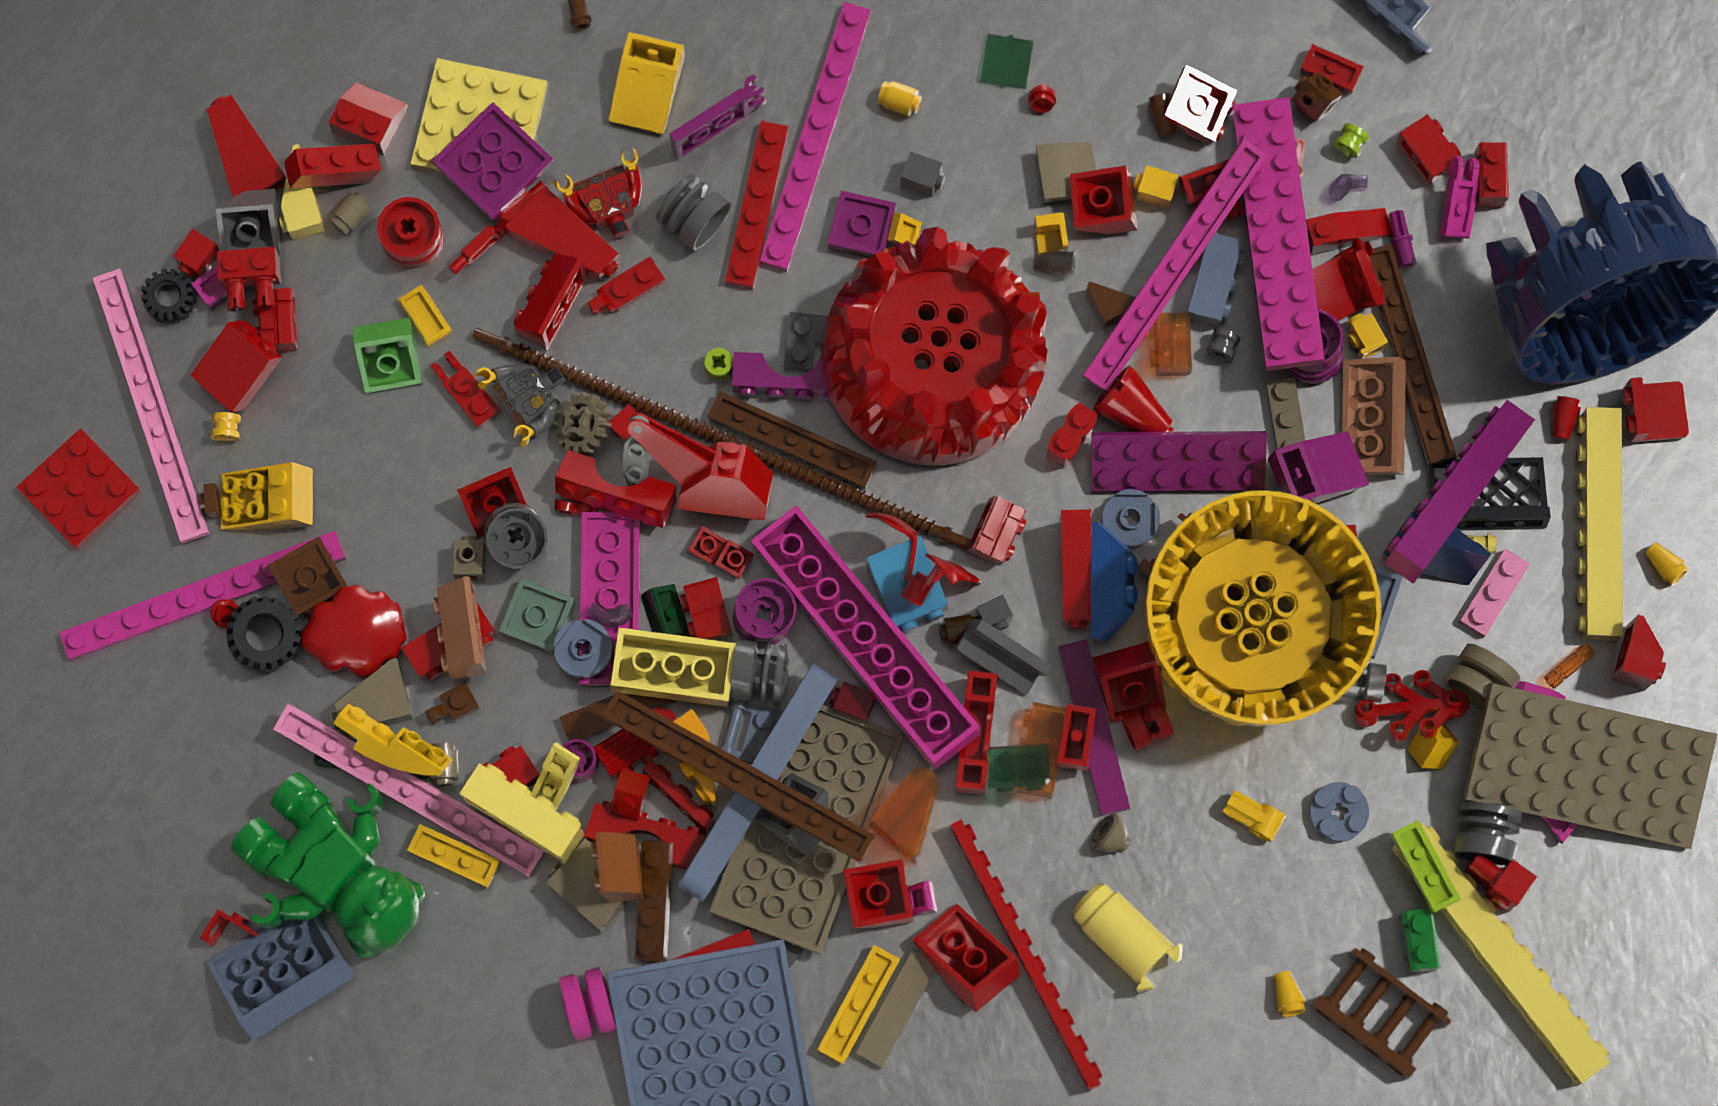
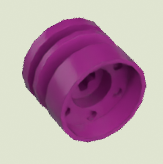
M1318 310L1325 363L1287 368V371L1295 379L1304 383L1319 384L1328 381L1339 372L1343 364L1344 335L1341 325L1333 315L1322 310Z
M761 578L751 581L742 588L736 598L732 618L735 631L742 639L757 640L758 647H766L768 642H773V645H777L786 638L795 620L797 605L794 595L785 584L776 579ZM759 610H762L763 613H770L768 621H765L764 618H757Z

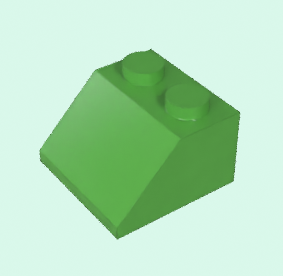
M410 317L353 327L354 347L365 393L422 383Z

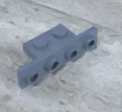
M1366 0L1368 3L1365 6L1376 16L1382 14L1389 20L1387 25L1399 35L1403 32L1409 37L1408 44L1417 52L1421 53L1424 50L1428 53L1434 49L1431 44L1414 30L1432 8L1424 0Z

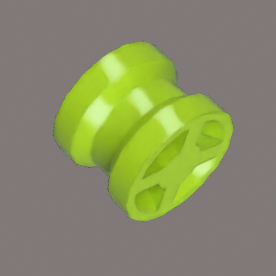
M1345 123L1342 128V135L1335 139L1333 145L1344 155L1357 158L1361 152V145L1366 144L1369 135L1360 127L1351 123Z
M715 348L707 353L704 361L707 375L714 381L727 380L733 373L732 355L724 348Z

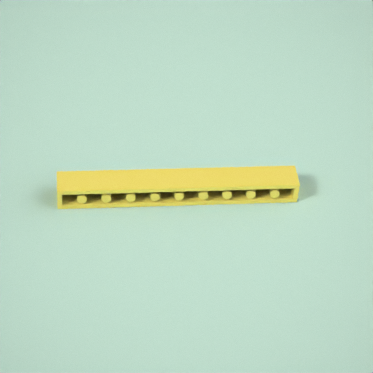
M1422 823L1421 825L1461 898L1458 902L1440 911L1577 1086L1583 1084L1610 1063L1606 1057L1609 1055L1607 1049L1600 1041L1594 1042L1587 1033L1590 1029L1586 1022L1579 1016L1576 1018L1569 1010L1571 1004L1561 992L1558 994L1550 985L1552 980L1542 968L1538 970L1531 961L1534 959L1531 952L1523 944L1521 946L1518 945L1513 938L1515 933L1509 924L1505 921L1500 922L1494 914L1496 909L1487 897L1482 899L1475 890L1478 886L1469 874L1466 873L1464 875L1457 867L1459 861L1450 850L1445 851L1439 844L1441 839L1437 832L1431 826L1427 828ZM1395 844L1392 847V850L1409 870L1399 849Z

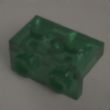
M1047 744L996 746L987 749L990 779L987 782L988 789H996L997 792H1010L1016 787H1025L1027 791H1037L1043 789V786H1046L1051 779Z

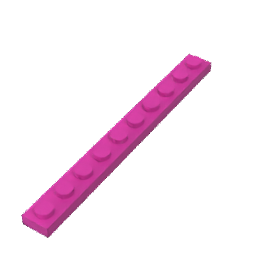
M844 1L760 258V264L788 271L871 15V9Z
M1247 140L1241 141L1095 355L1082 377L1104 392L1109 390L1268 155Z
M336 531L320 536L335 563L346 560ZM311 540L61 631L59 634L67 657L70 661L211 610L213 604L220 599L226 598L235 601L276 586L278 582L268 564Z

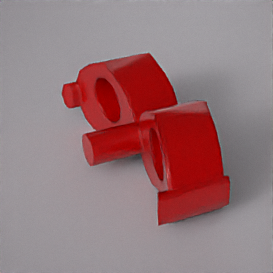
M555 498L554 510L561 514L581 516V512H599V508L591 507L587 503L580 504V501L575 499L573 504Z

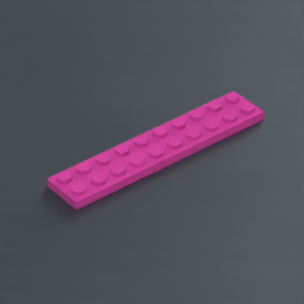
M1284 97L1234 104L1233 113L1238 146L1245 139L1268 155L1244 190L1266 369L1271 371L1324 364L1325 358L1290 98Z

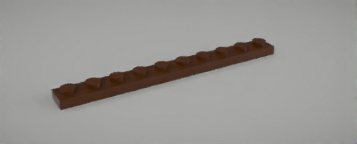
M616 691L602 714V718L859 863L862 862L876 838L871 832L619 691Z

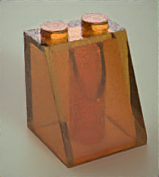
M917 765L870 819V828L914 865L920 860L939 791V783L936 781L938 776L929 768L924 767L921 769Z

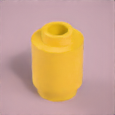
M885 81L879 92L878 103L883 104L885 109L910 116L912 112H918L922 97L918 96V89L895 81L891 83Z

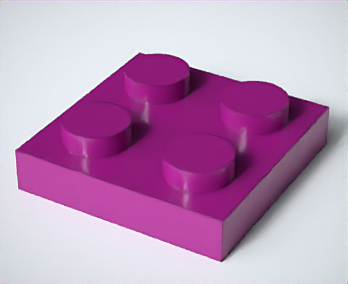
M841 190L828 240V247L870 257L886 249L896 203Z

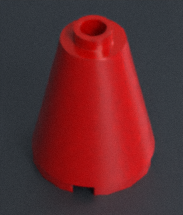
M1130 365L1120 372L1109 390L1104 394L1102 393L1092 407L1098 414L1133 432H1172L1174 430L1171 427L1173 423L1172 418L1137 371Z

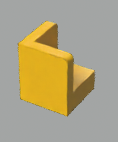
M1064 212L1035 216L1034 228L1038 255L1049 256L1067 253L1068 238Z
M1442 724L1436 736L1432 738L1423 737L1420 734L1419 728L1408 746V751L1421 768L1444 769L1460 742L1449 728ZM1426 726L1424 729L1431 730L1433 727Z

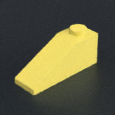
M299 144L293 145L292 152L294 149H300ZM286 178L281 203L283 216L279 217L283 233L289 232L292 240H297L326 231L313 187L290 189L288 178Z

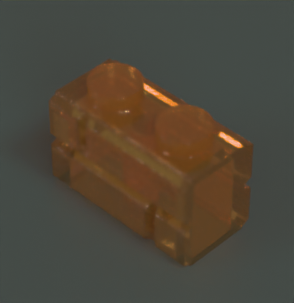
M1160 313L1148 331L1149 340H1154L1155 350H1150V367H1155L1156 376H1188L1192 371L1190 313Z

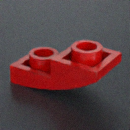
M703 525L700 526L686 552L737 579L741 578L754 555L730 539H724Z

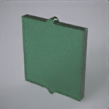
M988 34L980 82L997 84L1001 88L1010 86L1026 89L1034 41L1014 38L1013 35L1006 37Z

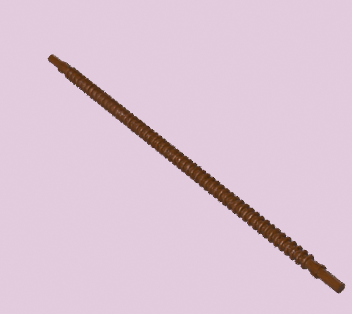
M478 327L473 333L474 339L497 348V352L514 355L515 360L521 358L522 363L528 361L529 366L535 364L537 369L542 367L545 373L557 367L562 375L567 378V382L573 380L575 386L582 384L583 389L589 387L590 392L596 390L597 395L603 393L606 399L612 397L613 402L619 400L620 405L629 404L631 407H635L636 412L642 410L645 415L650 413L651 418L656 416L659 422L665 420L666 425L673 423L674 428L680 426L681 431L689 430L690 435L696 433L697 438L703 436L704 441L710 439L713 445L717 442H733L739 445H746L767 467L772 466L773 471L780 469L781 474L787 472L788 477L796 476L797 481L803 479L804 484L810 482L811 487L817 485L820 491L826 489L827 494L833 492L835 497L840 495L843 501L847 498L850 500V504L856 502L858 507L864 505L866 511L870 508L873 510V513L880 512L897 517L912 526L914 530L915 528L919 529L920 534L926 532L927 537L933 535L944 544L949 542L967 550L971 539L953 532V528L936 525L935 520L929 522L928 517L922 519L920 514L915 516L912 510L906 512L905 507L898 509L897 504L891 506L889 500L882 502V497L875 499L874 494L866 495V490L859 492L858 487L852 489L851 484L845 486L843 481L838 483L835 477L829 479L828 474L822 476L820 471L815 473L812 467L806 469L805 464L798 466L797 461L791 463L789 457L782 459L781 454L775 456L774 451L768 453L767 448L761 450L758 444L752 446L751 441L745 443L744 438L738 440L735 434L731 437L728 435V431L722 433L721 428L714 430L713 425L708 427L705 421L698 423L697 418L691 420L690 415L684 417L681 411L675 413L674 408L668 410L667 405L661 407L660 402L654 404L651 398L645 400L644 395L638 397L637 392L631 394L629 389L624 391L621 385L615 387L614 382L607 384L606 379L600 381L599 376L592 377L591 372L584 374L583 369L577 371L576 366L570 368L567 362L563 365L560 359L554 361L553 356L547 358L546 353L540 355L537 349L531 351L530 346L524 348L523 343L517 345L506 336L501 338Z

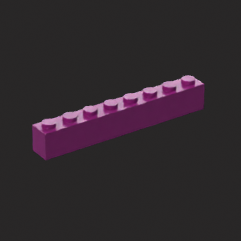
M1506 400L1501 408L1493 407L1485 418L1489 424L1487 426L1481 424L1471 437L1475 440L1474 444L1466 443L1458 454L1461 461L1459 463L1453 461L1443 474L1447 477L1446 481L1443 482L1439 479L1429 493L1434 497L1431 501L1425 498L1415 511L1419 517L1416 520L1410 517L1401 530L1405 534L1401 539L1396 536L1387 548V551L1391 554L1384 564L1412 584L1415 583L1535 421L1533 417L1509 400Z

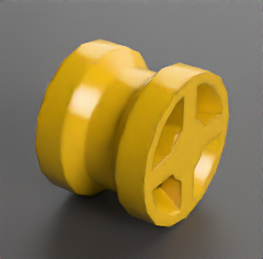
M229 412L212 414L214 429L211 431V439L226 442L238 441L240 439V433L237 431L238 424L241 423L240 415Z

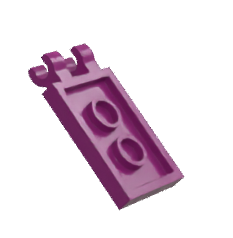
M755 75L746 78L743 89L740 88L669 134L672 152L677 160L682 159L747 117L753 109L760 108L765 104L766 101L763 96L765 89L761 87L757 90V86L754 84L757 81Z

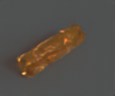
M1587 642L1583 643L1576 652L1570 654L1555 667L1556 670L1550 671L1544 677V680L1551 688L1555 689L1564 681L1563 679H1567L1584 664V661L1587 662L1595 655V650Z

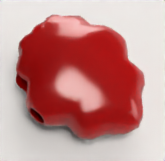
M358 584L339 588L332 601L320 602L313 607L310 620L301 632L300 643L307 653L318 659L323 668L330 672L339 671L344 668L356 677L371 675L381 667L385 660L396 658L401 646L407 639L400 604L393 601L384 591L370 593Z

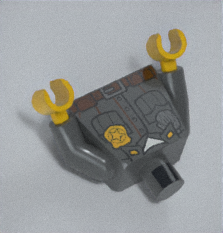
M527 364L505 365L491 370L482 367L477 370L474 377L483 376L486 381L480 382L478 387L484 389L492 381L494 384L491 387L518 425L514 430L512 438H515L517 435L524 436L520 446H527L530 437L534 438L551 427L558 411L557 405L560 403L553 389L566 381L557 367H554L545 375H542L535 366Z

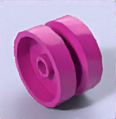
M600 966L585 970L586 990H582L580 980L574 973L559 977L564 1011L568 1023L571 1024L576 1041L592 1036L593 1030L590 1020L592 1017H594L596 1026L602 1034L617 1030L609 993Z

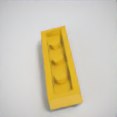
M873 945L817 1049L818 1052L844 1065L897 967L900 958Z

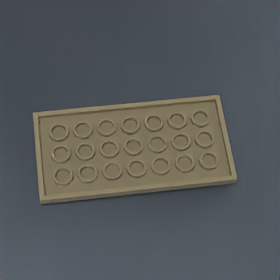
M1489 683L1463 798L1475 802L1497 803L1525 813L1691 849L1718 734Z
M822 705L777 780L784 783L789 775L793 773L825 789L828 792V809L868 831L904 735L868 721L858 720ZM760 807L729 859L709 914L775 939H784V942L821 956L847 888L844 869L854 868L857 861L820 841L819 845L809 856L792 848L756 820V817L763 810Z

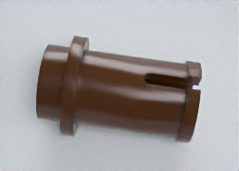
M567 0L572 17L570 25L574 26V29L578 31L588 29L591 26L592 17L587 12L585 0Z

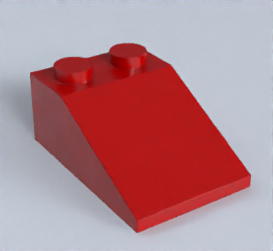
M957 903L913 939V943L955 994L975 1012L980 1010L1020 976L1017 957Z

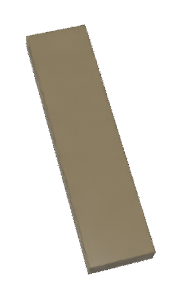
M912 949L856 1052V1055L880 1068L884 1066L936 970L922 953Z

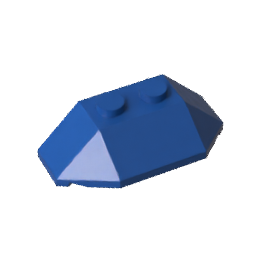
M1092 522L1091 638L1102 643L1107 642L1134 613L1135 603L1138 601V590L1135 586L1138 560L1135 554L1114 533L1099 522Z

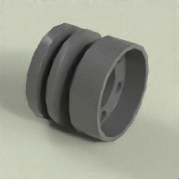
M690 173L667 194L657 212L656 221L661 225L667 224V230L670 232H674L682 227L679 239L691 249L698 250L720 228L730 211L731 203L718 192H712L705 197L708 184L705 182L699 183V177Z
M518 502L505 503L494 509L488 516L484 526V541L492 557L502 566L512 569L526 568L536 563L544 554L548 543L547 529L538 513L530 506ZM519 527V532L522 536L520 538L514 537L513 540H510L508 530H515Z
M738 638L732 668L730 700L749 702L754 689L760 690L761 703L765 704L768 691H773L772 703L773 705L780 706L781 699L787 690L789 677L788 644L780 643L778 656H772L773 642H768L763 655L758 654L757 640Z
M1461 803L1460 813L1466 816L1459 817L1458 824L1470 829V832L1456 833L1453 854L1471 861L1480 853L1495 865H1506L1512 859L1515 860L1517 843L1505 838V835L1519 834L1520 827L1512 823L1521 822L1522 812L1497 803Z

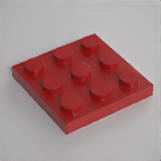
M81 428L16 487L76 550L141 491Z

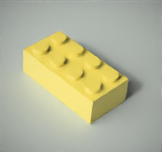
M619 628L611 692L619 691L625 694L727 707L736 643Z
M479 763L459 793L462 798L473 807L566 864L584 836L580 828L582 824L579 820L566 811L562 815L557 813V808L554 807V804L541 795L537 799L530 796L529 788L514 779L512 783L505 780L507 777L503 775L504 772L490 763L487 767Z

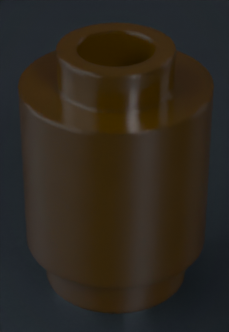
M971 614L943 618V624L939 625L941 642H947L948 647L957 646L971 620L980 619V617H972Z

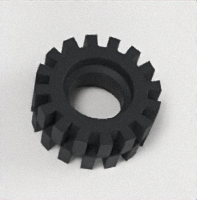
M161 269L162 273L158 274L155 271L152 273V279L147 277L145 280L147 285H142L141 291L143 295H141V300L144 303L143 305L149 315L160 323L162 321H165L166 324H171V321H175L176 324L180 323V318L184 316L187 319L189 317V310L193 312L195 308L193 303H196L194 293L196 292L189 279L182 272L178 273L175 269H171L170 272L166 269ZM165 287H174L179 291V299L172 306H163L158 301V295Z

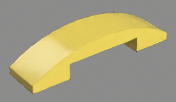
M555 742L542 765L543 770L530 796L537 799L541 795L552 802L554 807L558 809L576 773L580 757Z

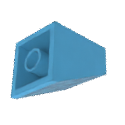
M921 535L918 536L913 574L915 575L917 571H921L929 575L934 567L931 560L925 557V554L928 552ZM911 540L866 558V570L881 605L902 633L914 630L918 627L917 623L928 619V622H933L942 618L944 612L948 609V603L939 580L928 593L922 606H918L901 596L908 583V580L904 577L908 570Z

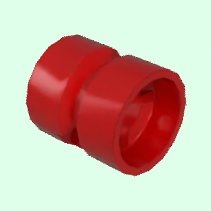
M1160 700L1144 706L1143 712L1134 710L1121 716L1124 730L1135 751L1151 745L1152 739L1161 741L1174 735L1171 721ZM1151 721L1152 726L1148 727L1147 722Z

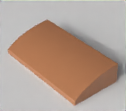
M1400 357L1343 360L1342 432H1349L1365 475H1404L1406 361Z

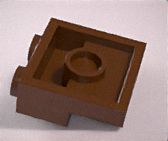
M320 536L268 564L297 616L302 613L305 618L308 617L317 603L323 602L326 599L332 601L339 588L348 586Z

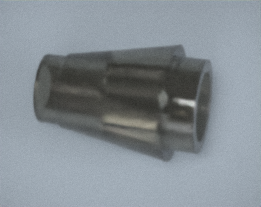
M1067 248L1034 254V271L1067 277L1068 274H1075V251H1068Z

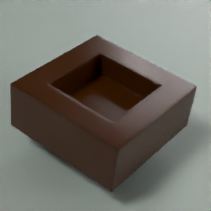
M215 483L203 484L204 493L199 494L201 511H205L209 519L221 518L219 488Z

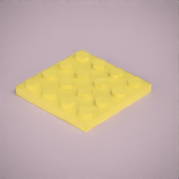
M437 58L411 160V167L443 174L433 165L432 160L492 102L535 141L548 87L547 80Z

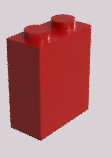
M243 320L226 324L190 375L231 413L247 408L283 358L276 352V347L270 341L258 336L255 333V328Z

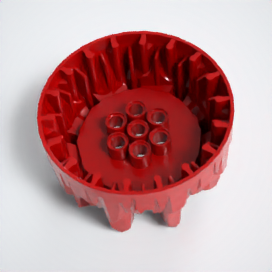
M939 227L923 229L914 244L907 240L903 244L899 243L889 249H883L869 259L863 258L858 261L850 280L845 282L842 289L838 292L827 317L821 341V362L828 388L827 392L832 404L841 419L853 433L869 446L887 456L919 465L962 463L982 456L998 447L1025 420L1035 402L1045 373L1048 350L1046 348V339L1043 335L1047 313L1046 306L1040 300L1039 293L1029 291L1023 284L1021 277L1015 275L1013 270L1009 271L1007 269L1010 253L1006 249L990 247L983 252V250H976L970 243H964L960 240L949 243L946 232ZM920 311H928L933 319L924 321L919 317L918 313ZM949 314H957L962 322L953 324L948 320L947 316ZM906 333L915 336L916 342L913 344L903 341L902 335ZM935 336L941 337L945 341V345L941 347L935 346L931 342V338ZM963 339L970 340L974 344V348L970 350L964 349L960 345V341ZM923 359L928 363L929 368L925 370L919 369L915 366L914 361ZM952 362L957 366L958 371L948 372L943 364Z

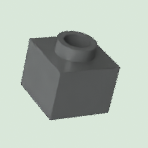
M1003 594L976 607L977 616L999 631L1010 626L1008 622L1012 621L1013 614Z

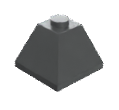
M275 189L245 191L215 206L221 251L275 246L279 256L281 255L279 213Z
M793 773L783 783L828 808V792L825 789ZM765 809L756 817L760 824L789 846L807 856L820 843V840Z

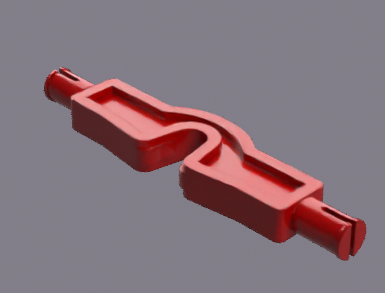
M539 180L532 189L526 190L499 215L496 225L493 227L486 226L461 251V255L448 266L451 272L457 275L467 264L471 265L489 247L498 242L507 233L505 225L546 184Z

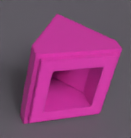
M923 881L908 886L913 916L937 912L932 882Z

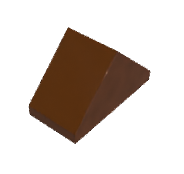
M1089 281L1086 296L1103 330L1117 324L1135 298L1134 296Z

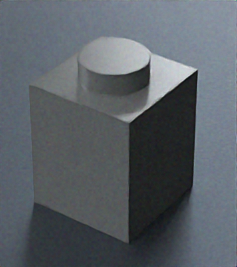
M910 151L901 175L900 186L933 197L935 189H941L946 173L942 172L943 162Z

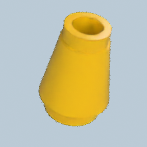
M1658 542L1653 544L1645 553L1663 581H1668L1671 585L1677 583L1689 570L1685 565L1686 561L1664 546H1661Z
M1283 971L1275 974L1273 977L1275 981L1277 1011L1282 1013V1017H1292L1303 1013L1306 1001L1291 972Z

